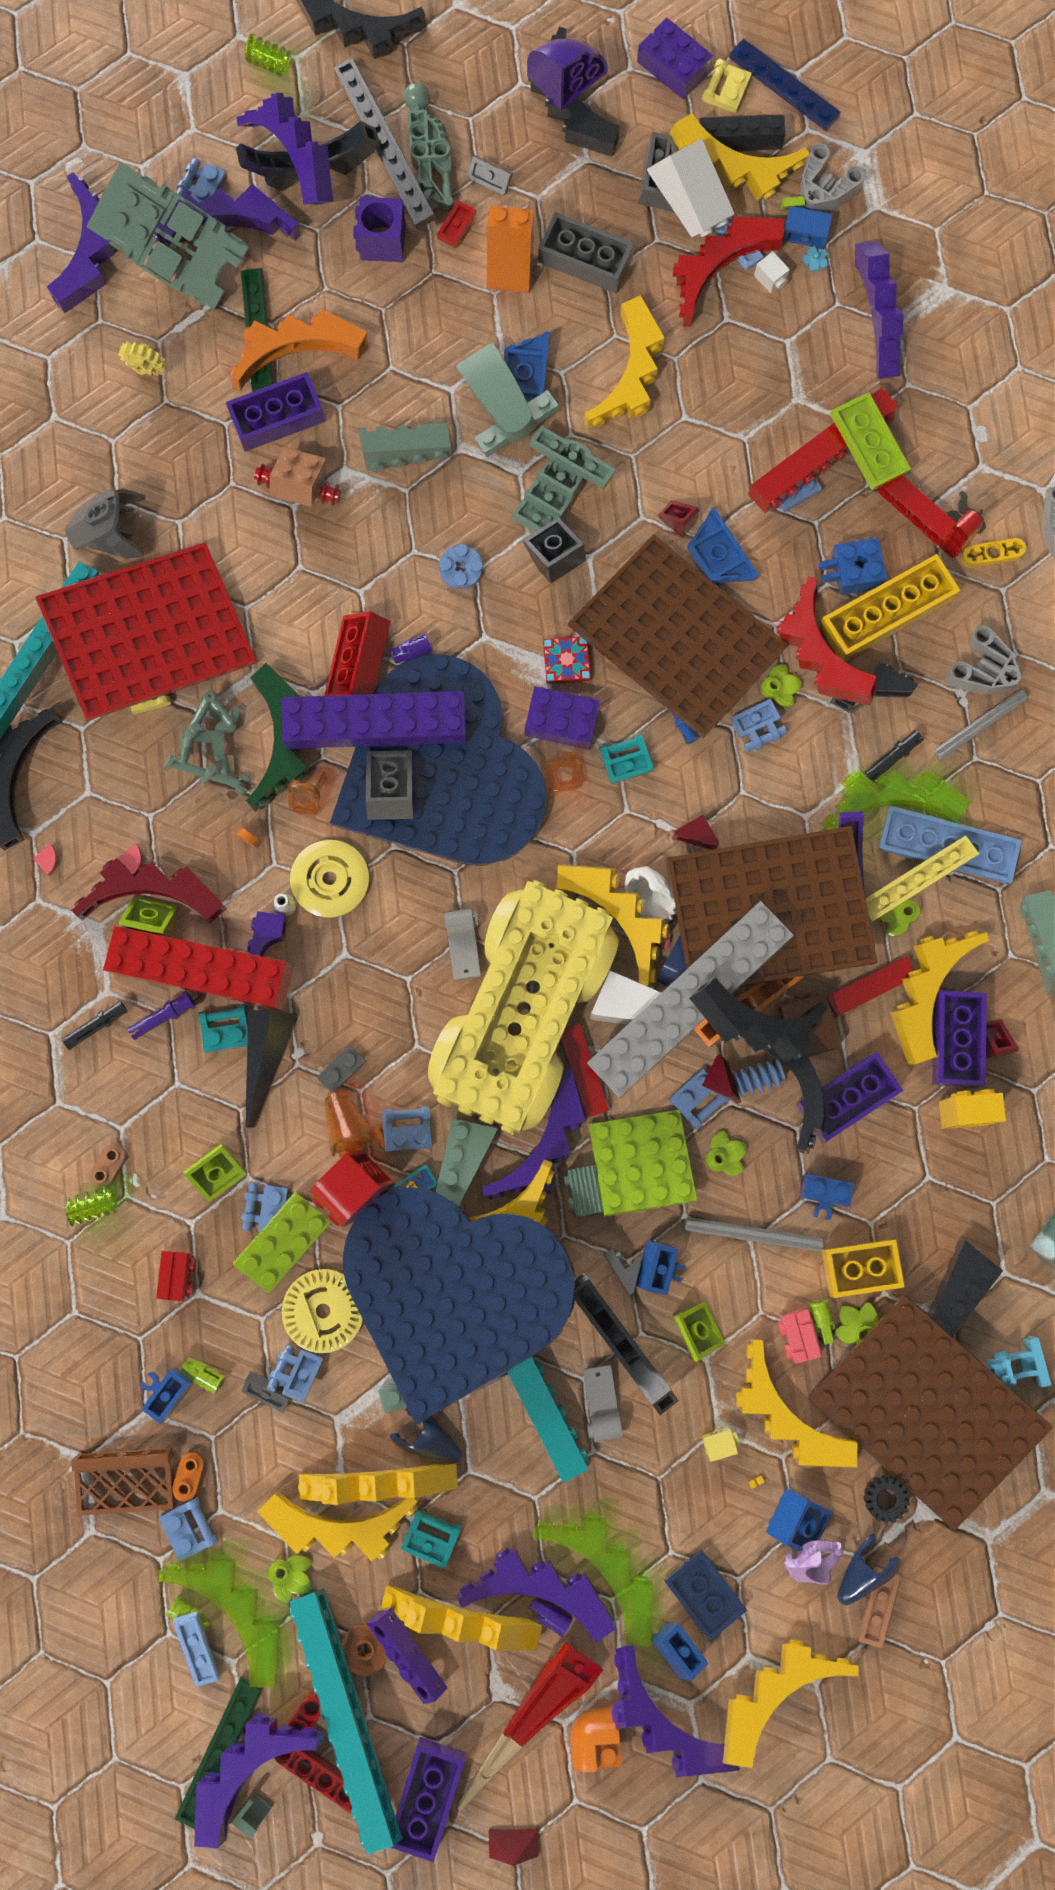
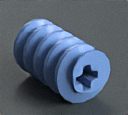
M778 1058L774 1059L773 1065L770 1061H766L764 1067L760 1063L756 1064V1071L752 1066L747 1067V1073L743 1068H740L738 1076L733 1071L734 1080L742 1098H745L746 1090L751 1095H754V1088L763 1093L764 1085L770 1091L772 1090V1083L781 1088V1081H785L783 1068Z

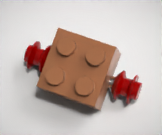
M284 447L274 467L272 466L267 470L265 464H262L256 468L254 480H257V485L260 486L262 482L266 483V487L270 488L271 496L312 507L317 495H319L323 504L326 500H329L331 506H334L335 503H339L342 491L339 490L338 484L334 488L330 487L329 482L323 485L326 479V458Z

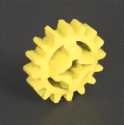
M126 342V344L122 343L118 354L121 357L120 360L125 361L128 367H131L136 373L141 375H163L167 365L165 358L160 357L161 354L144 343L141 345L134 342L133 345L129 342Z

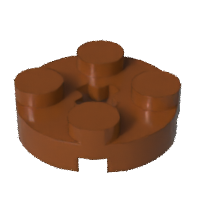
M367 1623L355 1624L347 1631L341 1644L350 1672L359 1676H368L379 1671L385 1665L387 1656L385 1649L370 1630ZM368 1643L372 1652H367L363 1656L361 1655L362 1650L358 1649V1646Z

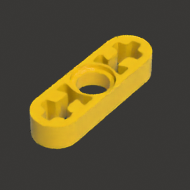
M1019 538L971 545L962 553L961 562L967 568H976L1017 561L1025 553L1026 544ZM1012 546H1014L1015 549H1019V551L1017 552V554L1015 553L1014 550H1011V551H1007V550H1010ZM988 549H996L999 552V557H990ZM970 553H972V556H977L974 561H972V558H968Z

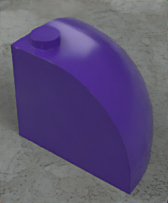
M563 38L549 41L530 52L527 58V77L560 111L608 73V65L603 56L589 44L576 39Z

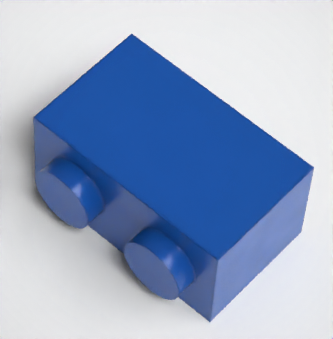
M790 206L782 241L824 249L832 214L824 211L808 210L800 206Z
M667 1622L650 1639L680 1679L692 1681L708 1664L679 1623Z

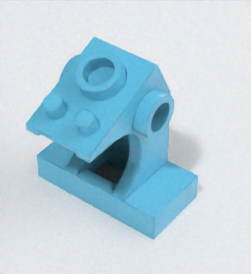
M1030 1336L1023 1338L1026 1348L1024 1351L1008 1354V1351L994 1353V1358L987 1360L989 1369L1009 1387L1017 1385V1379L1033 1376L1036 1386H1051L1038 1337ZM1019 1359L1022 1371L1013 1373L1010 1365L1011 1361Z

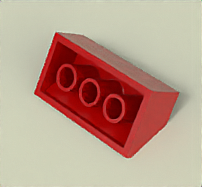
M371 611L343 616L324 696L374 694L391 621Z

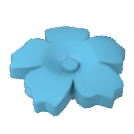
M813 246L809 248L806 253L807 255H803V263L805 266H809L808 270L812 272L818 271L819 268L825 269L828 265L826 259L828 253L826 250L819 249L817 252L816 247Z

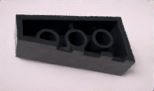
M958 1240L954 1255L949 1261L948 1269L943 1280L940 1282L937 1295L927 1313L952 1337L1003 1272L1001 1268L966 1240Z

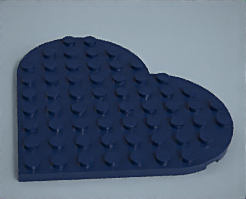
M441 654L423 655L413 660L405 661L395 667L380 682L374 694L464 691L466 743L355 747L330 825L457 863L486 866L510 859L518 854L536 836L546 811L545 783L539 767L532 757L516 743L500 737L502 728L501 705L498 694L486 675L471 663L454 656ZM412 750L413 819L367 820V751Z
M402 1188L376 1198L355 1219L345 1241L343 1272L347 1288L416 1425L547 1348L562 1333L574 1308L576 1277L566 1248L547 1227L525 1216L494 1214L471 1222L455 1202L440 1193L421 1188Z

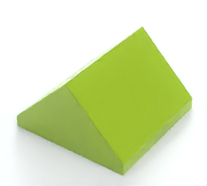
M134 896L120 918L119 925L123 928L171 937L178 905Z
M220 1144L183 1172L184 1176L208 1202L247 1175L227 1145Z
M706 1301L672 1315L689 1354L695 1362L725 1345Z

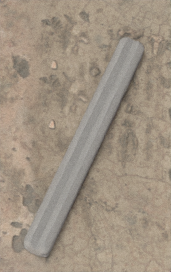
M1022 689L1017 691L934 750L937 758L940 760L945 758L1028 699L1025 691Z

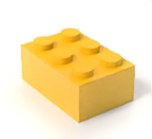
M995 1089L980 1090L971 1093V1091H960L946 1095L945 1100L939 1101L942 1129L988 1126L1006 1122L1003 1093H995Z
M895 1239L822 1250L829 1297L838 1298L905 1287Z

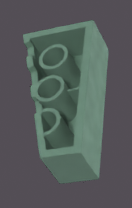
M447 423L419 424L416 429H412L407 425H399L396 430H386V426L377 427V431H367L366 427L358 428L367 471L379 472L384 468H401L406 464H423L434 459L441 461L452 456Z
M1052 890L1025 896L1020 905V914L1025 919L1047 995L1055 993V898Z
M452 1118L437 1183V1193L455 1202L459 1207L461 1206L498 1132V1128Z

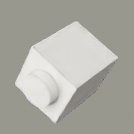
M772 251L757 263L754 276L772 293L786 285L790 269Z

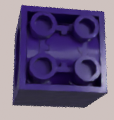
M360 197L359 206L355 207L357 225H354L353 237L356 239L355 247L356 251L360 253V259L403 263L406 231L403 199ZM377 227L389 228L380 233L371 232L372 229Z

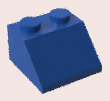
M786 1488L774 1515L769 1521L766 1533L786 1546L802 1551L804 1544L821 1539L833 1511Z

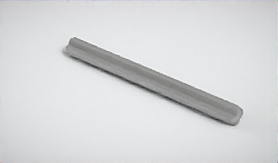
M687 1217L685 1220V1230L818 1252L822 1251L824 1245L823 1239L819 1237Z

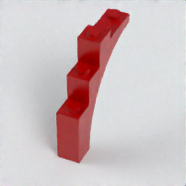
M732 217L731 225L726 227V237L705 236L704 244H700L699 256L678 255V263H673V277H676V286H681L680 298H684V304H680L679 318H683L684 327H691L693 311L697 300L706 284L719 270L732 261L739 259L742 255L746 256L756 251L780 250L783 240L784 219Z
M808 576L806 584L801 586L799 604H795L793 615L786 613L784 621H780L777 633L780 634V638L787 644L798 647L796 659H798L801 669L817 672L815 685H817L819 694L871 706L877 689V678L875 675L860 671L845 663L831 651L822 639L815 622V603L819 591L817 578Z

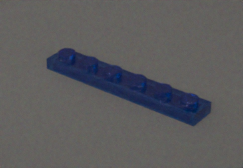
M744 38L730 52L729 58L744 70L751 72L753 77L825 131L840 117L841 112Z

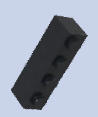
M784 115L699 118V123L712 137L734 151L782 150L786 135Z

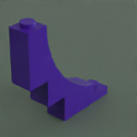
M254 184L250 185L235 201L220 188L202 205L187 192L182 195V197L227 227L252 228L272 236L280 229L285 236H290L295 241L301 236L299 223ZM178 199L174 207H177L179 202H182L185 205L187 204L182 200ZM170 214L165 225L159 223L158 228L174 238L176 232L167 226L172 216ZM202 215L203 218H204L202 225L204 226V224H205V222H206V220H207V217H205L204 215ZM154 232L153 237L157 239L156 243L161 242L167 247L170 246L171 242ZM181 237L179 242L181 243L186 239L184 237Z

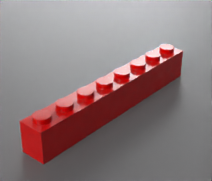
M881 387L871 396L888 425L895 419L896 416L894 414L898 405ZM835 422L751 485L748 495L764 513L770 509L776 510L786 497H793L803 484L805 486L809 485L816 478L815 475L819 472L825 473L832 466L831 463L835 460L841 461L848 454L849 448Z

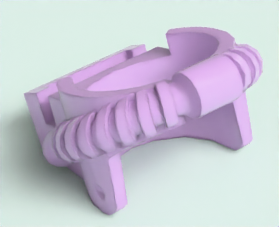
M817 1540L804 1544L802 1546L803 1550L796 1552V1559H793L792 1553L785 1555V1567L789 1570L790 1577L794 1578L796 1582H814L826 1585L830 1583L831 1570L837 1565L844 1550L840 1542ZM823 1553H831L830 1556L823 1559L821 1556Z

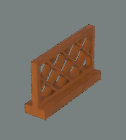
M172 1447L77 1454L71 1461L72 1471H74L77 1516L173 1509ZM155 1467H165L166 1477L161 1482L151 1474ZM131 1469H138L144 1474L138 1483H135L126 1475ZM114 1470L120 1476L114 1485L103 1477L107 1471ZM81 1472H90L97 1478L90 1487L82 1481ZM146 1477L157 1485L150 1495L139 1486ZM122 1479L133 1487L127 1496L116 1488ZM98 1481L102 1482L109 1489L102 1498L92 1490ZM159 1488L167 1494V1503H159L152 1497ZM135 1490L146 1498L142 1504L135 1505L128 1499ZM111 1492L122 1500L118 1506H111L105 1501V1498ZM87 1493L98 1501L94 1508L83 1507V1498Z

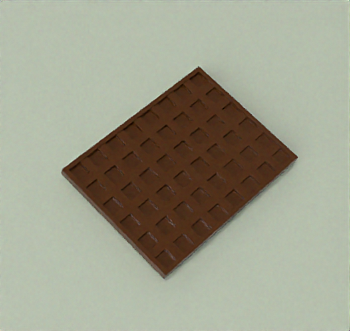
M655 534L646 541L568 623L572 630L703 739L789 645Z
M852 826L667 858L686 970L760 901L794 936L742 986L878 963Z
M905 1294L899 1298L808 1396L812 1403L954 1531L1053 1429V1426Z

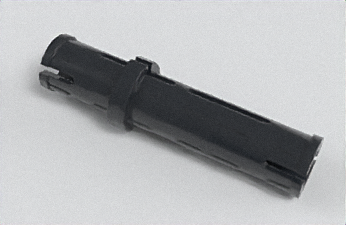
M914 730L904 740L896 742L894 748L863 772L866 775V779L873 783L900 759L910 755V751L924 741L922 735L917 730Z
M119 1000L105 1011L97 1012L98 1015L65 1037H62V1042L68 1050H71L105 1026L107 1028L110 1027L113 1021L128 1013L127 1008Z

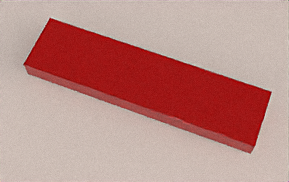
M905 956L827 996V1001L834 1015L838 1017L903 984L902 979L909 977L908 973L914 971V968L908 957Z
M579 1023L567 1027L562 1035L561 1042L569 1066L572 1069L586 1116L589 1118L607 1112L609 1108L598 1075L587 1064L591 1059V1055L581 1025Z

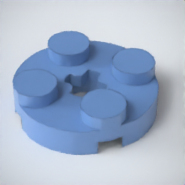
M464 544L451 547L443 553L439 561L440 576L443 582L452 589H470L481 579L483 570L481 557L474 549ZM457 564H465L466 570L464 572L462 570L457 572Z

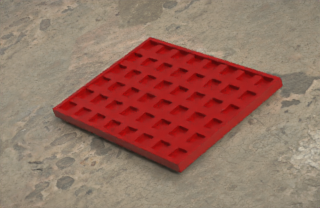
M206 542L35 596L86 722L256 664L255 656Z

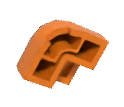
M613 1707L588 1709L583 1711L574 1720L570 1727L572 1767L575 1770L597 1772V1769L622 1767L619 1729H616L612 1719Z

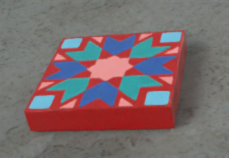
M582 637L543 639L546 684L590 681L588 642Z

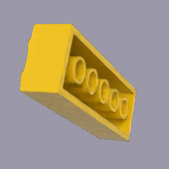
M936 554L824 616L819 628L836 655L841 660L846 661L954 601L961 590Z

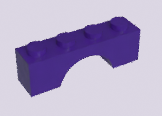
M257 911V916L253 917L251 923V930L254 933L253 939L248 941L247 952L263 957L269 947L284 941L287 925L285 915Z

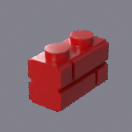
M161 1251L156 1299L188 1301V1296H192L194 1288L193 1282H190L191 1272L194 1273L196 1269V1258H193V1253Z

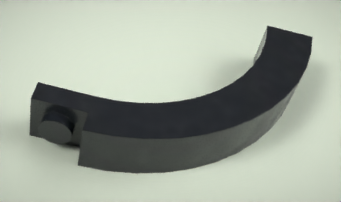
M773 1047L768 1050L763 1048L761 1050L774 1055L785 1063L800 1084L804 1100V1118L797 1150L800 1153L809 1154L810 1148L814 1149L816 1143V1135H813V1133L823 1134L825 1126V1098L818 1075L806 1054L797 1060L793 1057L784 1062Z

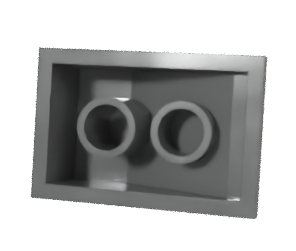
M412 750L367 751V820L413 819Z

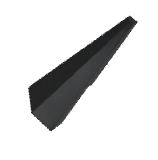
M248 1010L246 1128H255L256 1120L263 1107L268 1089H270L282 1058L283 1050L289 1040L293 1024L297 1019V1014Z

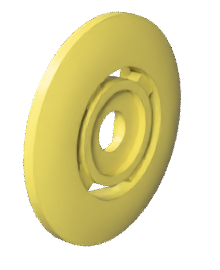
M337 840L316 842L305 848L294 861L290 873L292 893L297 902L313 915L324 918L343 916L354 910L367 893L369 886L367 864L362 855L345 842ZM316 861H319L320 863L317 864L312 871L311 879H307L308 873L311 870L313 864ZM327 872H333L336 875V882L332 885H326L323 882V876ZM348 878H352L349 889L340 897L339 893L345 889Z
M320 1269L302 1275L290 1286L283 1300L282 1320L288 1335L297 1345L311 1352L329 1353L345 1347L355 1338L363 1323V1319L347 1288L344 1274L338 1271ZM316 1288H327L326 1292L316 1293L312 1295L309 1299L305 1297L310 1291ZM327 1304L330 1307V1314L327 1318H320L317 1315L316 1309L318 1305ZM337 1323L341 1325V1327L333 1333L326 1335L319 1334L320 1330H328L330 1328H333L335 1325H337Z

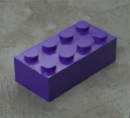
M308 372L226 402L245 452L326 422L323 409Z
M939 991L937 993L934 1003L933 1044L937 1057L933 1058L932 1085L971 1088L985 1086L987 993Z
M878 1052L871 1054L822 1087L826 1108L825 1126L823 1134L815 1133L820 1141L825 1143L904 1091ZM804 1100L796 1105L804 1116Z
M419 1737L395 1814L402 1839L390 1848L434 1862L465 1762L466 1752Z

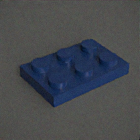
M702 1549L664 1579V1582L709 1642L747 1612L745 1606Z

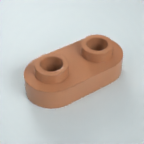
M110 1144L102 1150L89 1174V1179L93 1186L107 1188L113 1183L126 1160V1151L122 1146ZM112 1151L116 1153L114 1160L109 1158V1154ZM103 1172L104 1179L100 1181L97 1176L98 1173Z

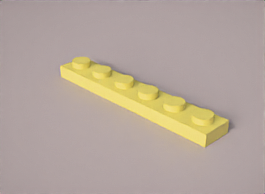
M967 836L962 837L867 897L866 904L870 924L977 857L979 853Z

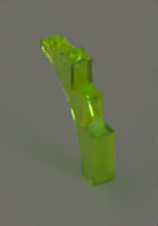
M929 769L924 775L919 773L912 783L893 770L889 776L884 773L877 784L860 771H857L854 776L849 774L842 783L844 789L841 794L844 796L835 806L838 811L834 816L832 814L827 816L822 823L825 826L822 831L838 828L839 813L865 812L869 809L883 806L921 808L937 814L947 821L956 822L972 801Z
M587 1514V1517H582V1527H577V1523L564 1522L563 1526H553V1522L539 1521V1525H534L533 1539L551 1541L568 1547L589 1560L603 1574L621 1606L626 1646L651 1647L652 1581L647 1580V1577L633 1576V1580H629V1550L624 1549L625 1546L610 1545V1548H606V1518H602L601 1514Z
M217 1554L207 1562V1568H204V1564L200 1563L190 1564V1567H180V1563H167L166 1567L163 1566L158 1571L159 1582L174 1583L197 1591L218 1606L236 1628L244 1646L249 1666V1687H274L278 1681L280 1620H274L273 1616H261L259 1620H256L258 1589H251L252 1586L238 1585L237 1589H234L235 1559L229 1558L227 1554Z

